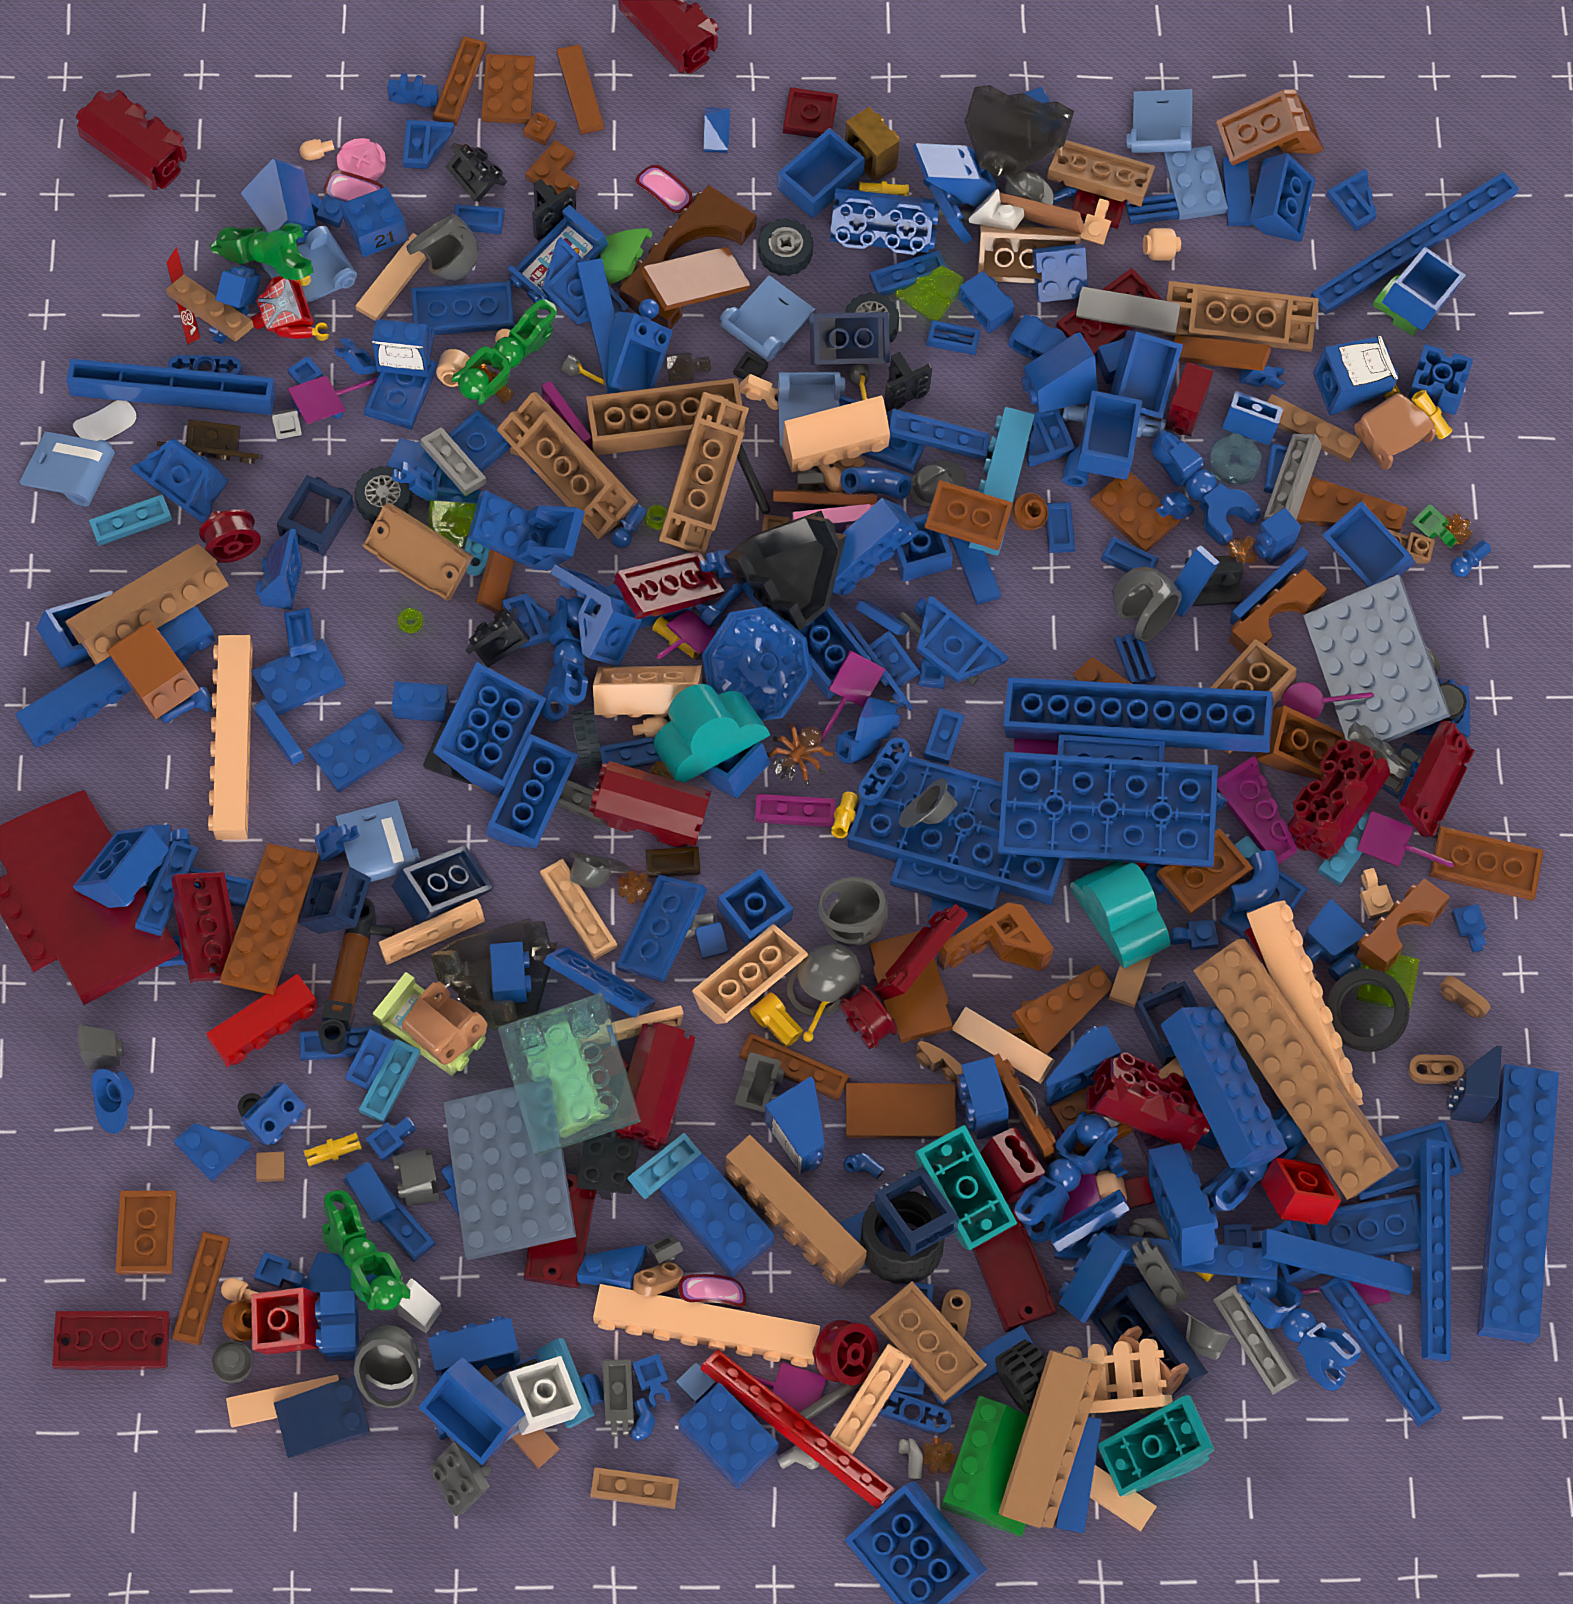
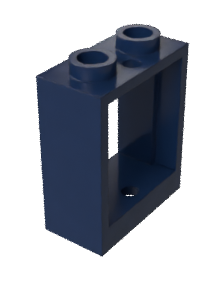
M306 475L277 522L279 536L282 537L290 529H296L299 545L325 556L354 508L352 495L343 488H335L328 485L320 477L313 478ZM310 491L339 504L322 534L292 521Z
M352 867L312 874L298 924L317 934L356 927L371 878ZM337 890L330 914H328L334 893Z
M1174 981L1162 987V991L1158 993L1148 992L1138 998L1134 1008V1012L1162 1066L1170 1063L1176 1056L1171 1045L1164 1046L1147 1011L1177 998L1180 999L1184 1008L1199 1007L1186 981L1178 984Z
M923 1167L915 1171H907L899 1180L891 1184L886 1183L875 1192L874 1206L910 1257L958 1231V1215ZM920 1185L941 1216L911 1232L890 1201Z

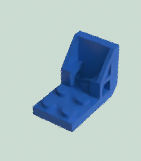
M484 490L479 494L468 539L533 570L548 571L555 564L559 565L573 557L585 511L576 507L541 505L527 511Z
M555 564L550 574L559 579L557 583L568 589L574 588L577 590L576 594L585 599L578 613L582 654L590 659L619 667L642 618L635 619L634 612L621 595L584 573ZM601 606L598 614H596V608Z

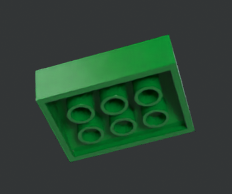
M979 1395L941 1509L1022 1537L1026 1523L1004 1517L998 1513L1029 1416L1005 1404Z

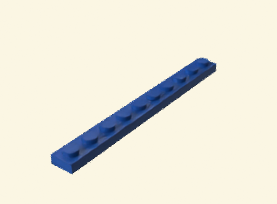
M1505 172L1500 173L1314 290L1310 297L1319 298L1318 307L1327 315L1414 260L1424 247L1430 250L1517 195L1519 188Z

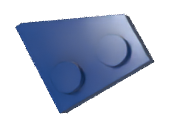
M528 594L502 600L501 606L503 609L517 608L518 612L515 618L530 636L529 642L519 647L520 649L549 641L552 623L550 613L544 608L539 607L536 601Z

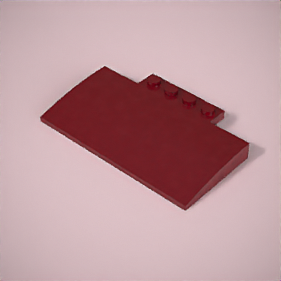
M85 790L50 802L0 825V861L8 873L0 877V915L33 973L58 960L83 1005L96 1000L181 954L166 927L162 936L135 928L136 921L148 897L143 887L136 892L134 900L128 906L108 908L73 888L74 884L112 838Z

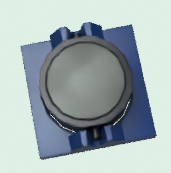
M1439 678L1438 682L1450 713L1449 717L1442 720L1456 723V728L1464 737H1469L1471 734L1469 686L1456 685L1453 679L1442 682V678ZM1441 720L1418 729L1417 735H1434Z

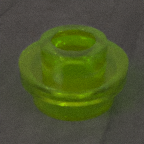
M662 505L649 507L644 517L646 525L651 529L661 530L667 509ZM655 516H659L662 518L659 521L653 520Z
M414 608L403 610L397 620L399 628L409 634L418 632L424 624L423 615ZM410 619L415 620L414 624H407L406 622Z

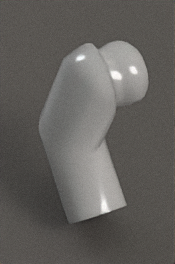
M716 913L695 915L685 938L693 937L695 929L698 927L717 923Z
M1155 1218L1135 1219L1131 1223L1132 1227L1129 1229L1130 1235L1135 1237H1143L1144 1232H1151L1160 1239L1168 1240L1169 1238L1165 1225Z
M911 1438L909 1440L901 1439L898 1452L900 1454H908V1478L921 1479L923 1455L915 1440Z
M794 1446L776 1456L782 1469L795 1462L807 1466L808 1469H815L819 1466L817 1461L798 1446Z

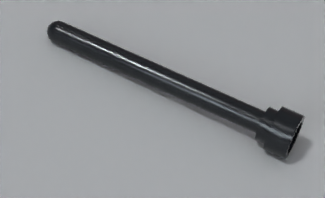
M741 443L737 460L761 513L764 515L769 514L770 506Z

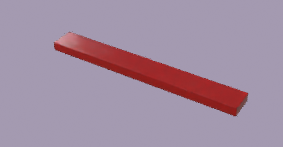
M719 1349L702 1364L701 1371L715 1382L720 1383L729 1393L876 1509L880 1508L895 1490L894 1487Z

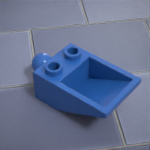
M915 143L912 146L925 180L956 196L962 203H968L977 208L990 194L998 189V183L991 176L984 156L968 146Z
M645 299L640 303L639 312L641 316L617 311L609 335L608 386L622 392L652 389L655 387L673 330L651 321L659 312V306L653 299Z

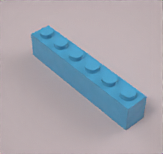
M1005 407L1003 415H997L994 430H997L998 434L997 437L992 436L988 451L993 452L991 459L986 458L983 473H987L986 480L981 479L978 492L1013 502L1035 414ZM972 542L969 544V548L982 550L985 553L996 556L999 555L1001 546L998 551Z

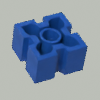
M1425 344L1418 361L1408 398L1411 402L1415 403L1412 401L1413 395L1421 390H1426L1432 402L1436 403L1443 412L1455 415L1461 402L1465 383L1474 358L1454 353L1451 358L1443 355L1444 349Z
M353 1290L320 1292V1301L315 1302L316 1319H318V1325L321 1326V1329H316V1345L319 1347V1353H324L326 1362L355 1360L356 1349L360 1343L359 1305L355 1292Z

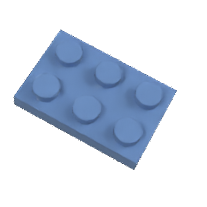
M1212 146L1192 148V151L1164 152L1163 160L1171 192L1175 194V202L1179 211L1178 220L1226 214L1228 207Z

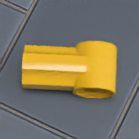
M772 992L750 1009V1013L756 1022L763 1028L767 1027L786 1048L794 1044L803 1034V1029L789 1016L783 1003Z

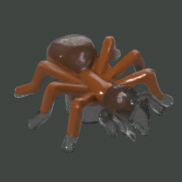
M789 723L788 727L793 736L792 744L782 735L779 737L773 736L771 739L778 743L782 741L791 751L776 747L771 752H766L768 757H773L776 753L788 756L782 759H775L769 768L772 769L779 763L775 769V776L777 777L780 773H783L780 780H783L791 773L788 778V782H791L796 774L794 764H797L801 768L804 785L809 786L805 764L810 761L821 775L825 774L818 760L811 757L812 753L821 752L824 756L833 757L834 752L826 751L824 747L819 746L822 735L818 728L814 726L804 727L798 737L796 728L792 723Z

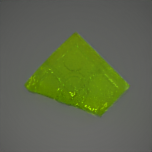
M941 265L934 269L930 275L921 276L916 279V283L904 290L898 289L895 294L901 301L930 321H939L959 294V288L964 284V280L959 274Z
M430 500L429 528L462 548L464 538L469 535L477 503Z

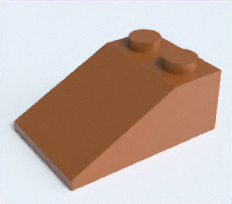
M148 621L107 649V652L147 713L154 719H158L200 690L152 621Z
M1284 705L1273 709L1270 752H1257L1256 759L1278 770L1319 779L1323 773L1320 762L1330 747L1335 746L1338 741L1346 740L1343 732Z

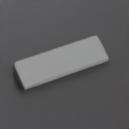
M1081 287L1076 317L1175 334L1180 304Z
M1316 434L1292 435L1263 518L1264 520H1267L1285 507L1297 519L1322 447Z
M1233 1285L1213 1299V1301L1274 1395L1300 1380V1376L1271 1330L1261 1323L1249 1308V1303L1238 1293L1237 1285Z

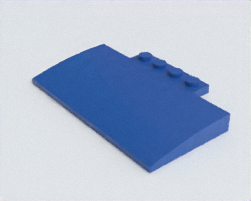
M1059 735L1058 755L1005 752L998 854L1213 868L1218 765L1164 762L1165 741Z
M879 748L877 757L879 756V754H880L881 751L883 750L882 748ZM893 752V757H892V759H891L893 762H894V757H895L896 754H897L896 752ZM909 756L878 804L869 806L860 802L847 838L848 848L897 862L890 880L891 886L986 913L994 911L1000 891L1052 906L1067 859L998 854L1003 782ZM881 766L876 772L879 776L886 777L891 774L892 770L887 766ZM941 778L947 781V791L957 801V806L939 823L927 824L920 821L914 826L903 828L899 824V818L906 806L922 794L934 781ZM875 781L870 791L866 790L867 796L871 793L875 794V786L877 784Z

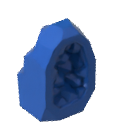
M857 729L847 730L837 736L835 751L842 762L852 764L865 760L876 751L881 744V739L856 741Z

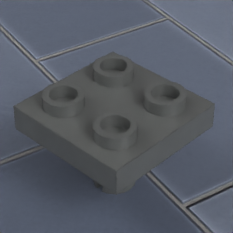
M456 1441L429 1466L433 1479L440 1487L446 1503L454 1515L458 1516L465 1513L490 1488L485 1477L490 1476L491 1466L488 1465L482 1468L481 1466L483 1465L478 1461L476 1462Z

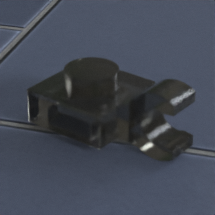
M691 352L666 355L669 382L694 379L693 372L711 370L709 356L692 359Z

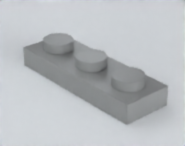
M442 427L420 439L421 446L465 496L486 484V477Z

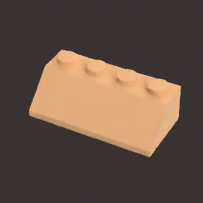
M881 395L784 421L782 447L791 472L807 471L814 466L830 465L840 459H852L870 451L879 452L888 447L890 431L884 399Z
M702 665L598 667L593 683L594 713L605 718H612L617 715L641 717L643 714L666 717L669 715V706L679 692L689 686L702 684Z
M772 924L692 990L699 1009L716 1024L727 1023L805 959L808 953L777 926Z

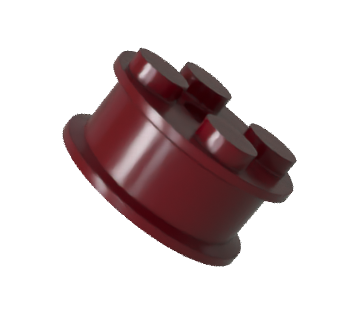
M246 509L212 512L199 529L200 539L206 543L205 551L218 561L217 563L241 560L252 554L261 543L260 534L253 529L255 524L254 517Z
M861 985L859 987L860 992L848 1000L845 998L841 999L839 1007L847 1017L845 1021L854 1033L860 1032L861 1040L870 1050L871 1048L879 1047L878 1042L888 1034H897V1029L877 997L865 985Z
M835 1320L821 1330L812 1354L817 1370L825 1379L841 1382L846 1385H858L866 1380L878 1361L879 1346L874 1332L868 1326L861 1323H851L847 1320Z

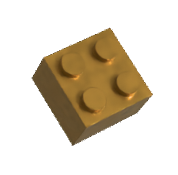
M867 107L846 121L844 141L865 157L864 171L873 182L897 167L900 138L894 130H890L879 113H875L870 107Z

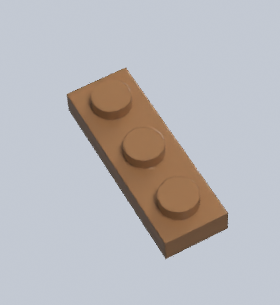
M595 1467L590 1497L675 1509L679 1479Z

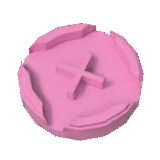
M359 138L353 139L341 147L342 150L336 157L338 170L360 175L374 181L383 175L386 168V157L384 150L378 143L370 142V139Z

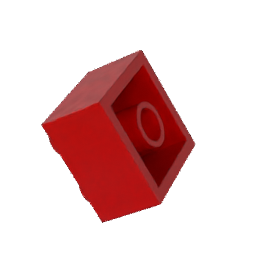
M1276 1157L1260 1182L1276 1209L1278 1216L1286 1221L1294 1220L1308 1224L1327 1225L1341 1202L1321 1164Z
M295 1288L251 1294L252 1350L270 1355L318 1349L316 1345L318 1319H316L315 1313L317 1293L306 1288Z

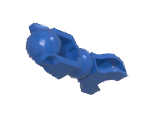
M1163 430L1153 440L1151 446L1152 454L1155 460L1161 463L1174 485L1177 487L1186 485L1189 497L1195 501H1201L1199 508L1204 512V530L1216 543L1225 546L1232 540L1233 530L1226 521L1227 516H1238L1250 524L1261 517L1259 506L1247 492L1238 489H1228L1222 483L1217 486V479L1214 474L1202 469L1204 466L1202 457L1185 442L1181 441L1180 437Z
M562 594L556 600V614L552 618L548 638L555 645L553 653L555 666L551 669L549 680L542 694L546 701L541 709V714L551 722L560 721L567 714L569 704L576 706L583 701L588 685L587 677L584 676L583 665L586 656L582 654L581 638L578 639L572 636V633L566 628L567 626L570 629H579L578 613L585 600L580 597L566 599ZM552 701L558 703L557 713L551 710L550 703Z
M1283 1107L1277 1109L1272 1116L1287 1147L1277 1158L1292 1160L1299 1152V1149L1305 1146L1308 1141L1291 1115L1286 1114V1108ZM1272 1161L1263 1166L1239 1168L1227 1166L1218 1175L1208 1180L1200 1190L1202 1193L1206 1192L1211 1197L1210 1213H1215L1217 1210L1228 1211L1234 1209L1247 1197L1251 1187L1262 1180Z
M1085 1110L1081 1112L1075 1124L1069 1125L1056 1142V1149L1060 1159L1051 1163L1047 1170V1177L1042 1176L1035 1185L1028 1187L1017 1202L1015 1214L1022 1223H1025V1229L1032 1241L1043 1243L1050 1239L1048 1231L1060 1224L1065 1205L1070 1199L1068 1192L1073 1191L1079 1186L1081 1174L1092 1175L1096 1173L1107 1155L1108 1145L1118 1135V1128H1111L1109 1122L1103 1116L1098 1114L1086 1115ZM1078 1140L1084 1146L1091 1148L1084 1157L1071 1154ZM1032 1206L1031 1213L1024 1214V1210ZM1040 1221H1043L1045 1223L1044 1230L1035 1233V1227Z
M1277 1276V1280L1245 1277L1243 1284L1237 1285V1291L1249 1303V1308L1261 1323L1269 1329L1275 1327L1278 1329L1282 1326V1331L1287 1339L1300 1343L1297 1350L1305 1360V1366L1309 1375L1328 1391L1340 1389L1346 1379V1371L1343 1367L1355 1364L1360 1358L1361 1348L1348 1333L1341 1329H1331L1323 1322L1317 1325L1314 1315L1310 1311L1300 1308L1303 1297L1301 1291L1292 1284L1287 1283L1283 1277ZM1276 1297L1283 1307H1277L1271 1300ZM1342 1349L1347 1350L1351 1355L1344 1353ZM1326 1370H1327L1332 1376H1334L1336 1380L1331 1379L1330 1377H1328Z

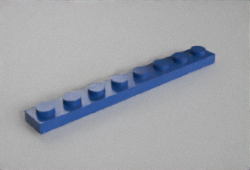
M1424 1139L1420 1141L1422 1359L1447 1362L1451 1361L1449 1142Z
M1088 1234L1081 1238L1071 1248H1065L1059 1252L1055 1248L1054 1258L1078 1261L1082 1256L1086 1259L1091 1250L1087 1245L1094 1234ZM1114 1235L1130 1246L1139 1242L1143 1250H1145L1142 1245V1240L1145 1237ZM1149 1238L1153 1246L1158 1244L1176 1271L1277 1280L1279 1262L1262 1258V1248L1218 1244V1247L1214 1248V1260L1182 1267L1171 1240ZM1133 1248L1124 1261L1123 1266L1137 1267L1133 1260V1255H1135Z

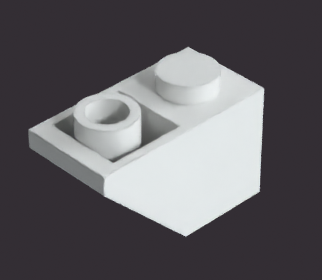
M410 1279L405 1284L411 1290L410 1299L402 1298L396 1307L398 1316L427 1333L442 1311L441 1303L415 1280Z

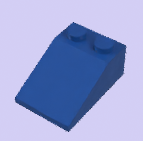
M296 529L288 530L270 547L268 557L263 558L261 571L264 574L262 580H258L256 586V595H259L262 606L288 610L293 608L303 565Z
M112 591L44 611L36 629L61 669L84 663L91 659L83 644L78 643L65 621L113 594Z
M757 742L700 775L717 789L737 799L770 764L763 743Z
M1107 1025L1088 1029L1046 1080L1044 1102L1047 1106L1095 1084L1096 1081L1092 1080V1077L1105 1058L1111 1060L1121 1055V1050Z

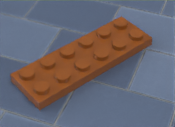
M267 843L220 978L221 984L274 995L298 925V919L312 874H315L320 860L318 853Z

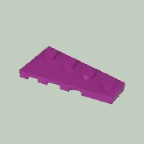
M1253 756L1217 779V793H1222L1226 797V806L1262 851L1272 850L1275 852L1278 865L1294 856L1297 853V848L1285 821L1281 819L1274 798L1272 799L1267 788L1266 779L1258 768L1257 759Z

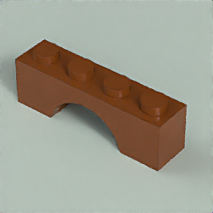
M1305 568L1299 574L1294 572L1285 581V586L1280 590L1278 588L1274 589L1262 606L1257 604L1249 612L1248 618L1244 621L1240 619L1232 626L1229 642L1241 654L1255 639L1269 647L1273 637L1269 628V620L1276 614L1287 611L1297 612L1302 615L1307 614L1323 600L1327 589Z
M1425 878L1418 885L1413 884L1406 892V898L1402 902L1397 900L1391 907L1390 914L1386 918L1382 916L1373 928L1374 931L1371 934L1365 933L1357 944L1360 948L1356 958L1369 968L1386 973L1398 960L1403 948L1397 936V930L1410 924L1430 927L1445 911L1450 896Z

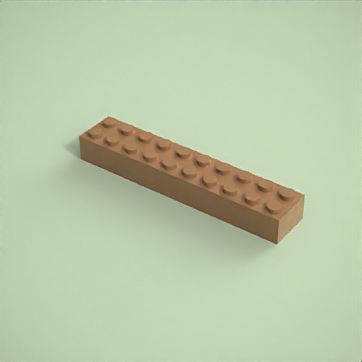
M1245 939L1234 941L1193 970L1347 1200L1355 1197L1399 1167Z

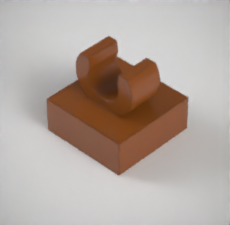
M535 112L524 128L523 136L545 146L557 128V124L549 119L547 115Z

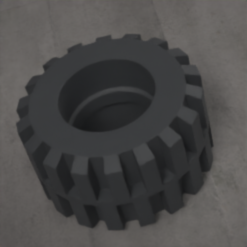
M1024 1339L995 1358L998 1375L1016 1405L1029 1416L1047 1359L1034 1344Z

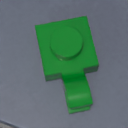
M1431 504L1412 521L1413 525L1426 537L1434 539L1438 536L1449 548L1457 542L1454 535L1445 528L1450 522Z

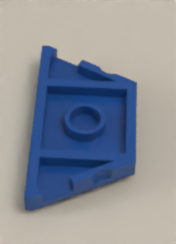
M560 237L556 242L541 290L577 326L590 322L576 267L577 262H583L584 260ZM608 285L614 312L626 310L629 306Z
M169 440L159 450L153 451L142 462L131 467L133 472L200 522L204 523L212 513L214 467L178 440Z
M932 595L928 598L916 651L948 677L958 683L1005 664L1008 661L1009 657Z

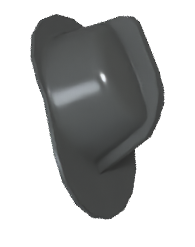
M1025 169L1012 175H1006V194L1053 205V190L1035 171Z
M940 460L923 467L911 478V489L909 492L911 499L920 506L931 507L939 480L964 487L966 478L963 469L957 463L949 460Z
M943 778L937 779L922 794L907 805L900 815L899 824L903 828H909L920 821L927 824H936L947 818L957 806L956 799L947 791V781Z
M573 850L569 852L574 858L570 880L587 888L603 885L612 873H628L630 871V867L627 864L615 859L587 855Z
M1177 1307L1189 1315L1186 1339L1192 1350L1198 1354L1218 1359L1230 1338L1238 1340L1236 1337L1210 1328Z

